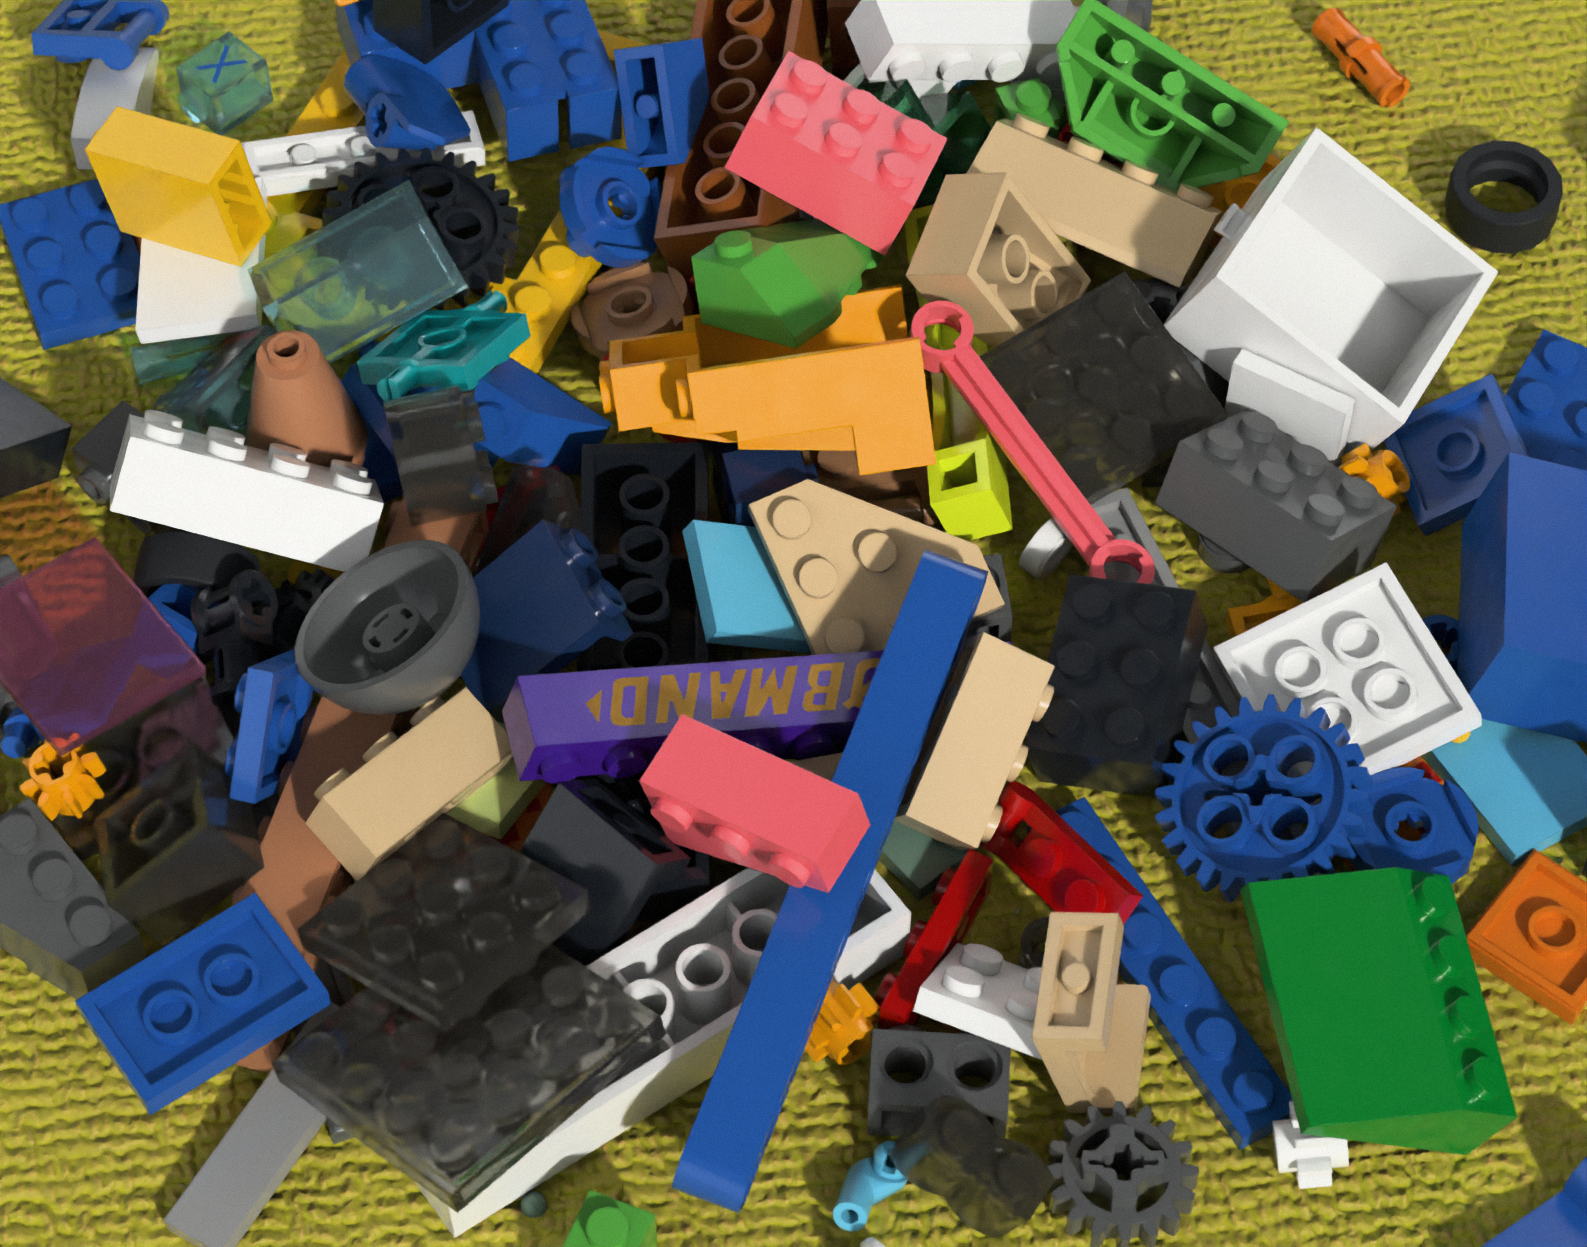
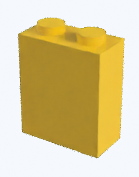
M117 106L102 127L93 134L90 143L85 148V152L117 225L123 233L242 267L272 224L240 140Z

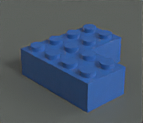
M362 0L345 7H339L335 3L337 29L351 66L365 56L378 55L414 65L435 77L446 89L478 83L508 162L559 152L558 100L566 98L567 135L571 149L622 139L621 101L618 79L585 0H508L509 6L426 65L375 32L372 0Z

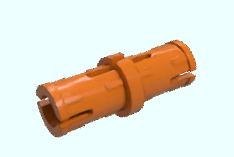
M1334 7L1329 8L1318 16L1311 32L1337 57L1340 70L1348 78L1356 77L1383 108L1385 106L1387 108L1392 107L1405 97L1410 89V81L1382 55L1383 48L1374 37L1364 36L1338 7L1337 9Z

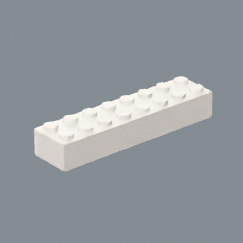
M749 867L372 1096L381 1136L454 1238L714 1075L790 886L776 876ZM876 870L873 873L832 980H836L839 984H844L848 990L903 957L904 946L910 934L911 912Z

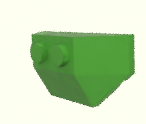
M1084 0L1055 47L1071 133L1080 139L1104 149V154L1123 166L1125 161L1129 160L1158 172L1159 175L1156 183L1178 191L1180 184H1186L1199 189L1258 173L1289 123L1285 118L1097 0Z

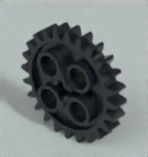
M424 148L419 159H411L406 149H399L397 161L392 162L381 152L375 153L373 169L357 161L354 163V178L341 174L338 177L337 191H328L327 207L323 209L322 232L324 233L323 249L325 252L332 253L331 268L333 270L346 269L345 284L347 286L365 282L364 298L367 300L383 292L387 294V308L390 309L395 307L401 298L409 300L412 313L419 312L423 301H431L436 310H444L445 299L452 298L458 305L464 308L468 306L469 291L484 297L489 292L490 282L502 285L506 268H513L520 234V226L517 225L518 209L517 207L508 206L510 196L508 189L494 190L496 176L493 173L479 178L475 177L477 162L473 160L459 168L454 166V153L450 151L441 161H436L432 158L430 148Z

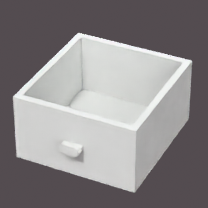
M1316 127L1259 183L1242 210L1233 203L1225 212L1214 229L1216 232L1221 233L1223 238L1161 329L1228 382L1230 380L1232 363L1240 351L1244 349L1355 399L1344 454L1365 443L1372 450L1404 425L1498 274V271Z

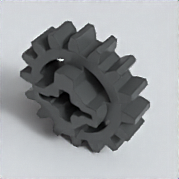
M1115 1101L1112 1116L1103 1117L1101 1112L1092 1105L1087 1107L1084 1127L1071 1119L1064 1123L1062 1135L1064 1141L1052 1140L1049 1146L1048 1161L1052 1164L1045 1168L1044 1187L1054 1190L1051 1193L1049 1206L1052 1213L1069 1211L1065 1230L1069 1235H1073L1085 1227L1091 1231L1090 1247H1100L1106 1237L1114 1238L1116 1247H1129L1130 1239L1139 1237L1145 1247H1155L1158 1235L1157 1228L1172 1236L1178 1232L1181 1220L1179 1213L1190 1214L1193 1208L1195 1193L1191 1189L1196 1188L1199 1173L1197 1166L1187 1164L1190 1162L1192 1152L1190 1141L1172 1143L1176 1126L1175 1122L1170 1119L1156 1127L1150 1123L1151 1107L1144 1106L1135 1118L1126 1115L1123 1101ZM1101 1144L1096 1150H1090L1093 1147ZM1117 1173L1124 1174L1125 1181L1117 1180ZM1145 1204H1153L1149 1208L1139 1211Z

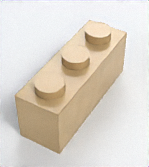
M985 632L966 638L894 821L959 851L977 849L980 841L987 843L995 833L1002 816L1003 808L997 805V801L1005 782H1013L1026 761L1028 746L1022 744L1031 721L1038 722L1043 717L1053 697L1054 687L1049 685L1048 681L1055 666Z
M464 688L447 702L438 696L426 703L410 719L409 722L413 725V728L400 738L393 731L387 733L362 756V759L366 762L365 765L351 775L345 768L338 770L315 791L314 796L319 800V803L305 824L358 883L500 773L513 754L507 732L467 688Z

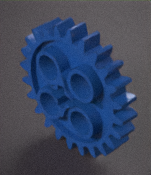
M1268 694L1262 711H1254L1247 697H1242L1240 699L1238 716L1231 718L1221 706L1215 707V717L1218 725L1210 729L1203 723L1195 720L1192 723L1194 732L1198 737L1195 744L1192 745L1179 740L1174 742L1173 745L1182 762L1181 764L1163 763L1162 771L1166 779L1173 785L1155 789V795L1161 806L1167 808L1157 813L1155 818L1163 832H1170L1162 840L1171 856L1179 855L1176 862L1183 874L1189 876L1197 872L1196 880L1201 889L1206 893L1220 882L1222 895L1227 902L1232 903L1239 895L1240 889L1247 883L1312 876L1316 872H1320L1322 875L1334 874L1336 872L1331 860L1335 855L1343 859H1355L1356 854L1347 837H1367L1369 833L1364 820L1356 814L1374 811V804L1369 793L1362 791L1373 785V780L1367 767L1360 766L1365 761V758L1358 743L1348 744L1351 738L1342 722L1330 727L1331 721L1324 708H1318L1307 718V711L1301 698L1295 697L1286 711L1282 712L1274 694ZM1233 761H1248L1242 772L1228 777L1221 775L1224 768ZM1304 761L1314 762L1313 767L1305 775L1296 778L1286 777L1287 772L1293 765ZM1210 795H1220V796L1214 797V798H1212V799H1210L1209 801L1206 802L1208 796H1210ZM1322 798V801L1317 805L1308 804ZM1232 821L1241 822L1240 828L1234 835L1223 839L1214 838L1216 831L1223 824ZM1295 823L1308 824L1307 829L1300 837L1287 841L1280 839V835L1286 827Z

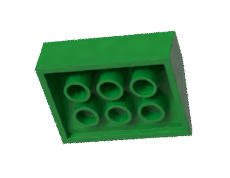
M1391 867L1250 882L1240 889L1301 1134L1467 1155L1518 1117L1449 876Z

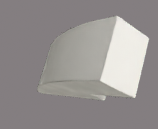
M138 47V56L124 70L111 69L101 59H92L81 87L70 137L78 169H93L85 148L90 143L93 134L102 127L117 106L150 115L159 60L158 48Z

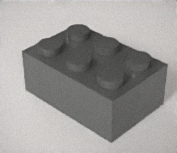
M1247 409L1179 441L1155 502L1302 602L1309 601L1371 567L1397 505L1378 494L1376 487L1362 478L1350 476L1327 461V457L1319 449L1299 443L1279 430L1271 418Z

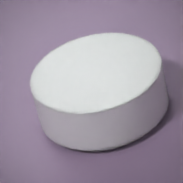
M1053 518L1048 520L1037 531L1024 549L1019 560V566L1037 580L1044 579L1050 575L1073 546Z

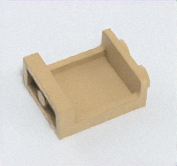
M1050 912L1032 1039L1068 1113H1086L1087 1107L1094 1105L1101 1114H1112L1115 1101H1123L1127 1115L1133 1114L1137 1108L1151 995L1145 985L1116 984L1124 925L1119 913Z

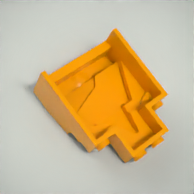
M901 285L860 290L856 295H845L841 301L842 314L836 322L798 348L702 324L700 314L682 317L683 330L609 341V360L599 362V384L604 414L616 412L619 432L652 427V431L655 433L724 443L737 442L738 450L854 451L859 475L936 464L919 336L908 338Z

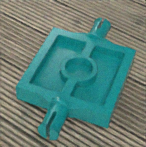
M492 290L487 292L477 303L470 304L466 308L420 310L357 361L362 384L377 385L379 396L387 403H391L392 400L393 403H397L409 390L418 387L441 388L447 394H458L472 390L479 384V380L496 365L507 361L510 357L509 354L531 336L526 313H504L508 308V302L505 296L496 290L494 293H492Z

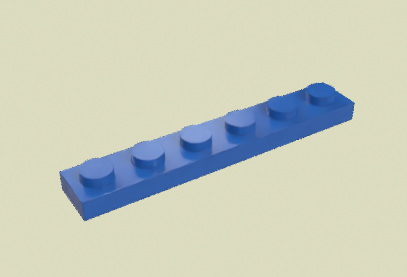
M1083 797L1056 810L1055 812L1143 895L1124 924L1118 973L1126 984L1147 986L1151 995L1148 1017L1237 1148L1241 1150L1272 1134V1121L1290 1119L1289 1102L1293 1101L1291 1093L1086 798ZM1029 825L1027 828V834L1031 830V827Z

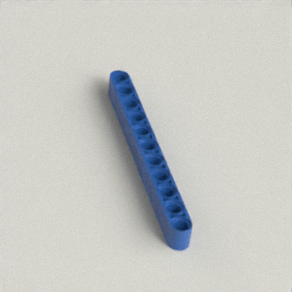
M927 549L924 551L832 779V782L859 794L870 822V827L829 893L805 885L803 888L789 886L675 1172L672 1189L736 1213L741 1212L974 617L988 576L987 570Z

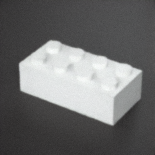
M146 410L144 418L129 414L110 484V511L342 572L347 571L353 565L369 556L384 502L376 481L367 478L368 469L342 460H332L330 468L305 461L307 457L306 452L278 443H271L268 451L244 445L245 436L224 428L210 426L208 427L207 434L181 428L183 423L181 418L160 411Z

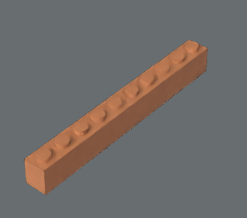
M411 478L402 502L396 500L390 508L386 523L387 539L383 549L415 540L442 542L454 548L461 555L472 575L479 557L478 551L483 539L487 537L489 532L484 494ZM323 696L317 708L310 707L303 719L300 734L302 746L295 762L287 761L281 772L278 792L279 802L273 816L266 815L259 825L255 841L257 855L250 872L243 871L236 881L232 895V906L251 894L256 893L314 973L353 878L305 824L319 803L314 793L338 770L345 768L351 775L365 765L366 762L362 759V756L387 733L393 731L398 738L407 733L412 728V724L409 721L418 712L419 707L395 714H367L343 708ZM293 1028L234 1065L270 1073L283 1056Z

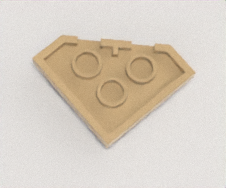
M809 479L748 504L749 514L813 655L884 650L918 564L926 549L988 571L986 583L972 621L1001 609L1005 605L979 546Z

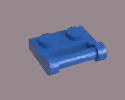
M63 0L31 33L34 55L55 56V60L62 63H77L88 58L101 59L111 69L124 70L138 56V47L149 35L159 33L169 21V10L161 0ZM121 23H128L121 32L114 31Z

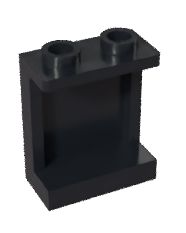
M596 778L560 782L483 913L502 929L501 935L507 943L520 951L530 953L549 970L548 976L554 984H558L620 946L656 885L679 880L691 858Z

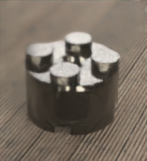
M459 385L383 401L411 527L487 511V504L499 502L486 449L474 450L473 443L485 441V436L473 389L461 391Z

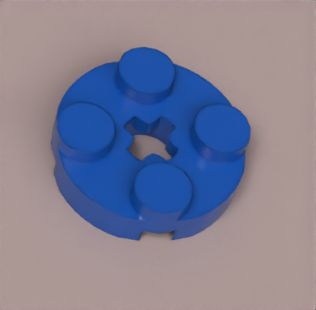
M601 147L561 172L559 176V200L561 213L568 228L566 238L568 245L578 256H592L595 260L607 266L626 268L645 260L655 253L657 244L654 241V234L663 187L657 177L649 181L645 174L637 168L643 162L634 154L616 147ZM609 196L613 205L622 209V216L617 217L610 209L608 203Z
M1398 767L1383 770L1372 775L1373 785L1362 791L1369 793L1374 804V811L1356 814L1364 820L1369 833L1367 837H1347L1356 854L1355 859L1349 861L1357 871L1399 867L1449 876L1452 885L1469 870L1479 829L1477 815L1469 798L1458 786L1445 779L1444 785L1435 780L1424 778L1425 770ZM1407 821L1411 828L1423 827L1426 831L1418 841H1408L1396 834L1399 827L1398 822Z

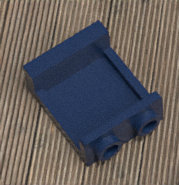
M543 519L473 578L480 602V627L473 654L461 676L468 690L499 723L505 724L502 710L517 676L558 673L601 637L608 636L623 642L633 634L623 614L626 610V603L623 597L610 582L603 578L595 563L598 559V552L595 546L583 532L576 528L569 530Z

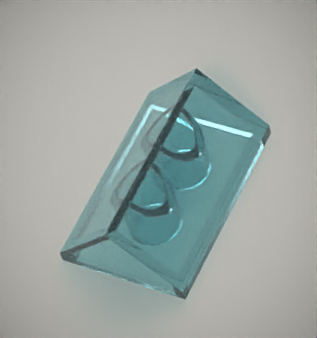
M410 180L405 181L247 269L262 309L277 333L295 330L310 335L317 342L330 364L468 288Z

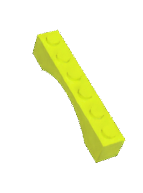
M933 205L911 210L904 222L909 265ZM916 289L919 307L921 308L928 302ZM933 324L924 328L927 336L926 344L938 350L953 349V342L960 336L954 328L944 324ZM973 335L971 347L997 380L994 348ZM931 372L933 395L932 435L936 464L927 466L931 507L946 533L966 541L1013 530L1005 453L945 373Z

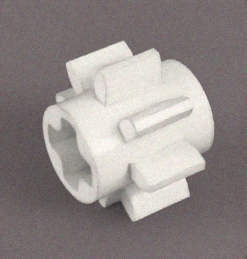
M1290 1101V1119L1272 1121L1278 1173L1296 1172L1299 1189L1332 1186V1168L1349 1167L1347 1140L1301 1134L1293 1101Z

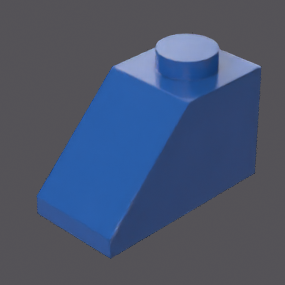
M702 38L614 50L627 151L643 162L637 168L685 163L710 98Z
M509 357L507 361L495 367L479 380V384L476 386L455 428L507 462L543 469L558 465L561 472L581 476L582 444H602L612 423Z

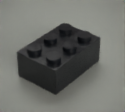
M1070 574L1047 660L1048 663L1055 666L1048 681V684L1054 687L1053 697L1043 717L1038 722L1031 721L1025 743L1028 746V757L1039 782L1157 798L1155 789L1169 786V781L1162 771L1163 763L1175 762L1177 750L1173 744L1176 740L1180 741L1208 628L1196 590Z

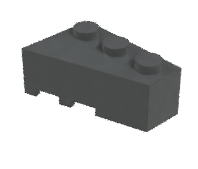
M29 797L0 816V948L25 962L29 971L75 999H79L147 957L139 932Z

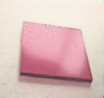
M96 537L0 588V684L60 757L206 674V666Z

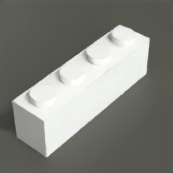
M860 0L845 22V25L868 81L894 80L898 83H906L913 80H944L952 83L961 80H994L995 82H1006L1009 80H1029L1040 77L1044 82H1052L1061 79L1055 47L1076 14L1071 0Z

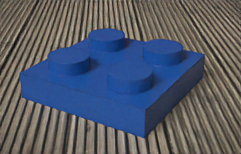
M1492 373L1412 411L1404 425L1384 440L1387 449L1394 452L1400 458L1408 472L1410 489L1405 494L1417 525L1425 536L1466 518L1509 452L1529 457L1500 385Z
M295 649L248 667L247 673L242 675L238 683L235 695V709L241 713L238 738H235L229 747L225 765L227 777L232 778L229 799L255 804L279 792L280 775L284 765L289 760L295 762L302 746L300 740L301 727L304 716L311 707L313 688L298 672L297 662H295Z

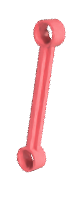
M933 301L922 306L913 317L910 337L919 336L924 369L933 373H945L1088 564L1090 568L1087 577L1106 579L1104 564L1119 561L1133 566L1141 576L1135 583L1152 585L1155 566L1149 552L1136 542L1124 539L1116 540L971 347L974 326L967 311L949 301ZM933 324H944L954 328L960 336L953 342V349L938 350L924 343L927 337L924 328Z

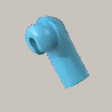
M896 1141L882 1142L874 1149L873 1156L860 1160L848 1170L833 1210V1219L840 1228L851 1232L862 1229L868 1220L873 1205L903 1189L911 1176L909 1168L911 1154L903 1144Z

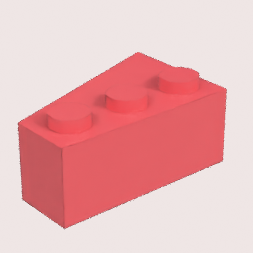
M683 714L639 780L652 806L651 814L659 821L666 837L672 843L776 876L783 882L797 888H803L805 885L829 893L870 827V822L858 793Z

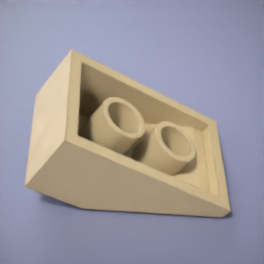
M1007 172L949 174L945 176L905 275L928 303L933 301H949L965 309L972 319L974 336L1043 380H1054L1091 282L1090 277Z

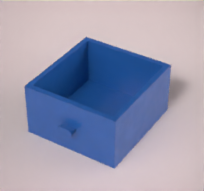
M1509 452L1462 523L1457 676L1480 711L1481 719L1587 743V471Z

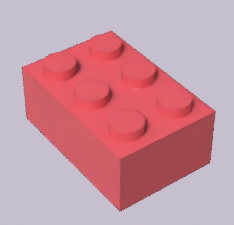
M788 51L752 113L724 168L885 256L914 207L948 138L931 130L924 122L912 119L884 104L871 93L857 89L826 72L817 63L805 60Z

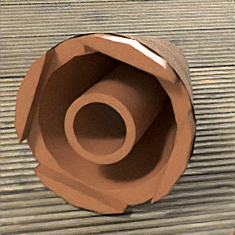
M295 330L281 331L266 338L256 353L244 445L268 451L271 443H278L306 452L307 457L305 461L330 468L332 460H342L362 466L365 460L364 452L368 441L366 423L317 342L310 335Z

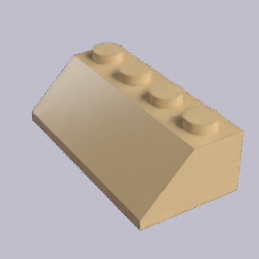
M1017 113L1014 121L1008 118L996 121L966 174L1007 172L1053 232L1061 237L1179 288L1196 277L1214 236V229L1224 212L1211 206L1214 199L1212 195L1186 184H1180L1178 191L1156 183L1159 175L1158 172L1133 161L1126 160L1123 168L1101 159L1104 149L1083 139L1071 137L1069 144L1047 136L1050 128L1049 125L1027 115Z

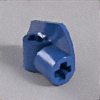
M378 55L365 56L357 60L345 75L344 88L346 94L366 117L365 128L367 137L375 147L422 151L424 148H430V151H434L438 145L445 146L455 140L468 137L471 129L448 90L435 77L414 65Z

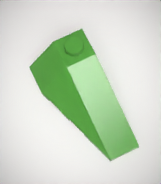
M819 219L722 233L715 238L714 243L691 257L701 323L788 347L798 348L836 322L842 314V299L845 295L857 294L862 287L861 274L863 271L877 267L884 255ZM899 231V233L897 234V236H896L895 240L893 241L892 245H893L894 242L897 240V238L900 236V231Z

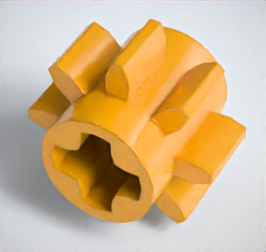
M1365 443L1341 456L1343 464L1338 466L1339 469L1352 477L1362 478L1376 487L1378 494L1397 505L1393 516L1401 513L1398 504L1406 501V496L1403 493L1410 489V478L1403 462L1394 452L1379 449L1372 453L1370 447Z
M74 736L68 743L64 741H51L47 738L44 740V744L34 751L31 758H24L22 761L32 779L22 783L19 786L20 790L27 799L30 797L35 804H38V807L49 821H53L59 813L66 816L74 815L78 819L82 818L83 812L94 803L95 799H101L105 795L94 778L101 776L107 769L96 752L88 753L87 748L78 736Z
M836 980L831 981L805 1051L815 1063H818L828 1055L833 1062L836 1061L838 1065L844 1066L855 1062L871 1049L872 1029H876L874 1026L879 1023V1018L875 1012L880 1006L860 982L848 990L844 984H839Z

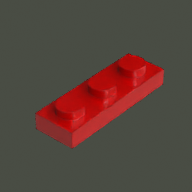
M969 849L957 871L950 867L945 870L932 900V903L937 906L928 923L920 919L915 923L903 950V956L907 958L898 976L889 972L876 993L874 1000L880 1006L877 1010L879 1012L878 1029L888 1030L897 1025L916 1026L921 1014L913 1010L920 986L957 943L962 944L990 893L994 859Z

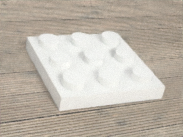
M1387 562L1213 647L1215 660L1239 701L1242 697H1247L1254 711H1262L1268 694H1274L1281 711L1285 712L1289 704L1297 697L1301 698L1307 711V718L1318 708H1324L1331 721L1330 727L1342 722L1351 738L1348 744L1358 743L1365 758V761L1360 766L1367 767L1371 776L1383 770L1397 768L1482 726L1480 711ZM1304 761L1293 765L1287 772L1286 777L1296 778L1305 775L1313 767L1314 762ZM1322 798L1308 804L1317 805L1322 801Z

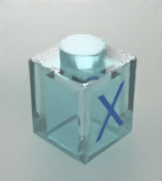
M230 31L176 67L181 91L178 95L181 108L193 122L198 124L203 122L216 134L225 135L273 101L267 61Z

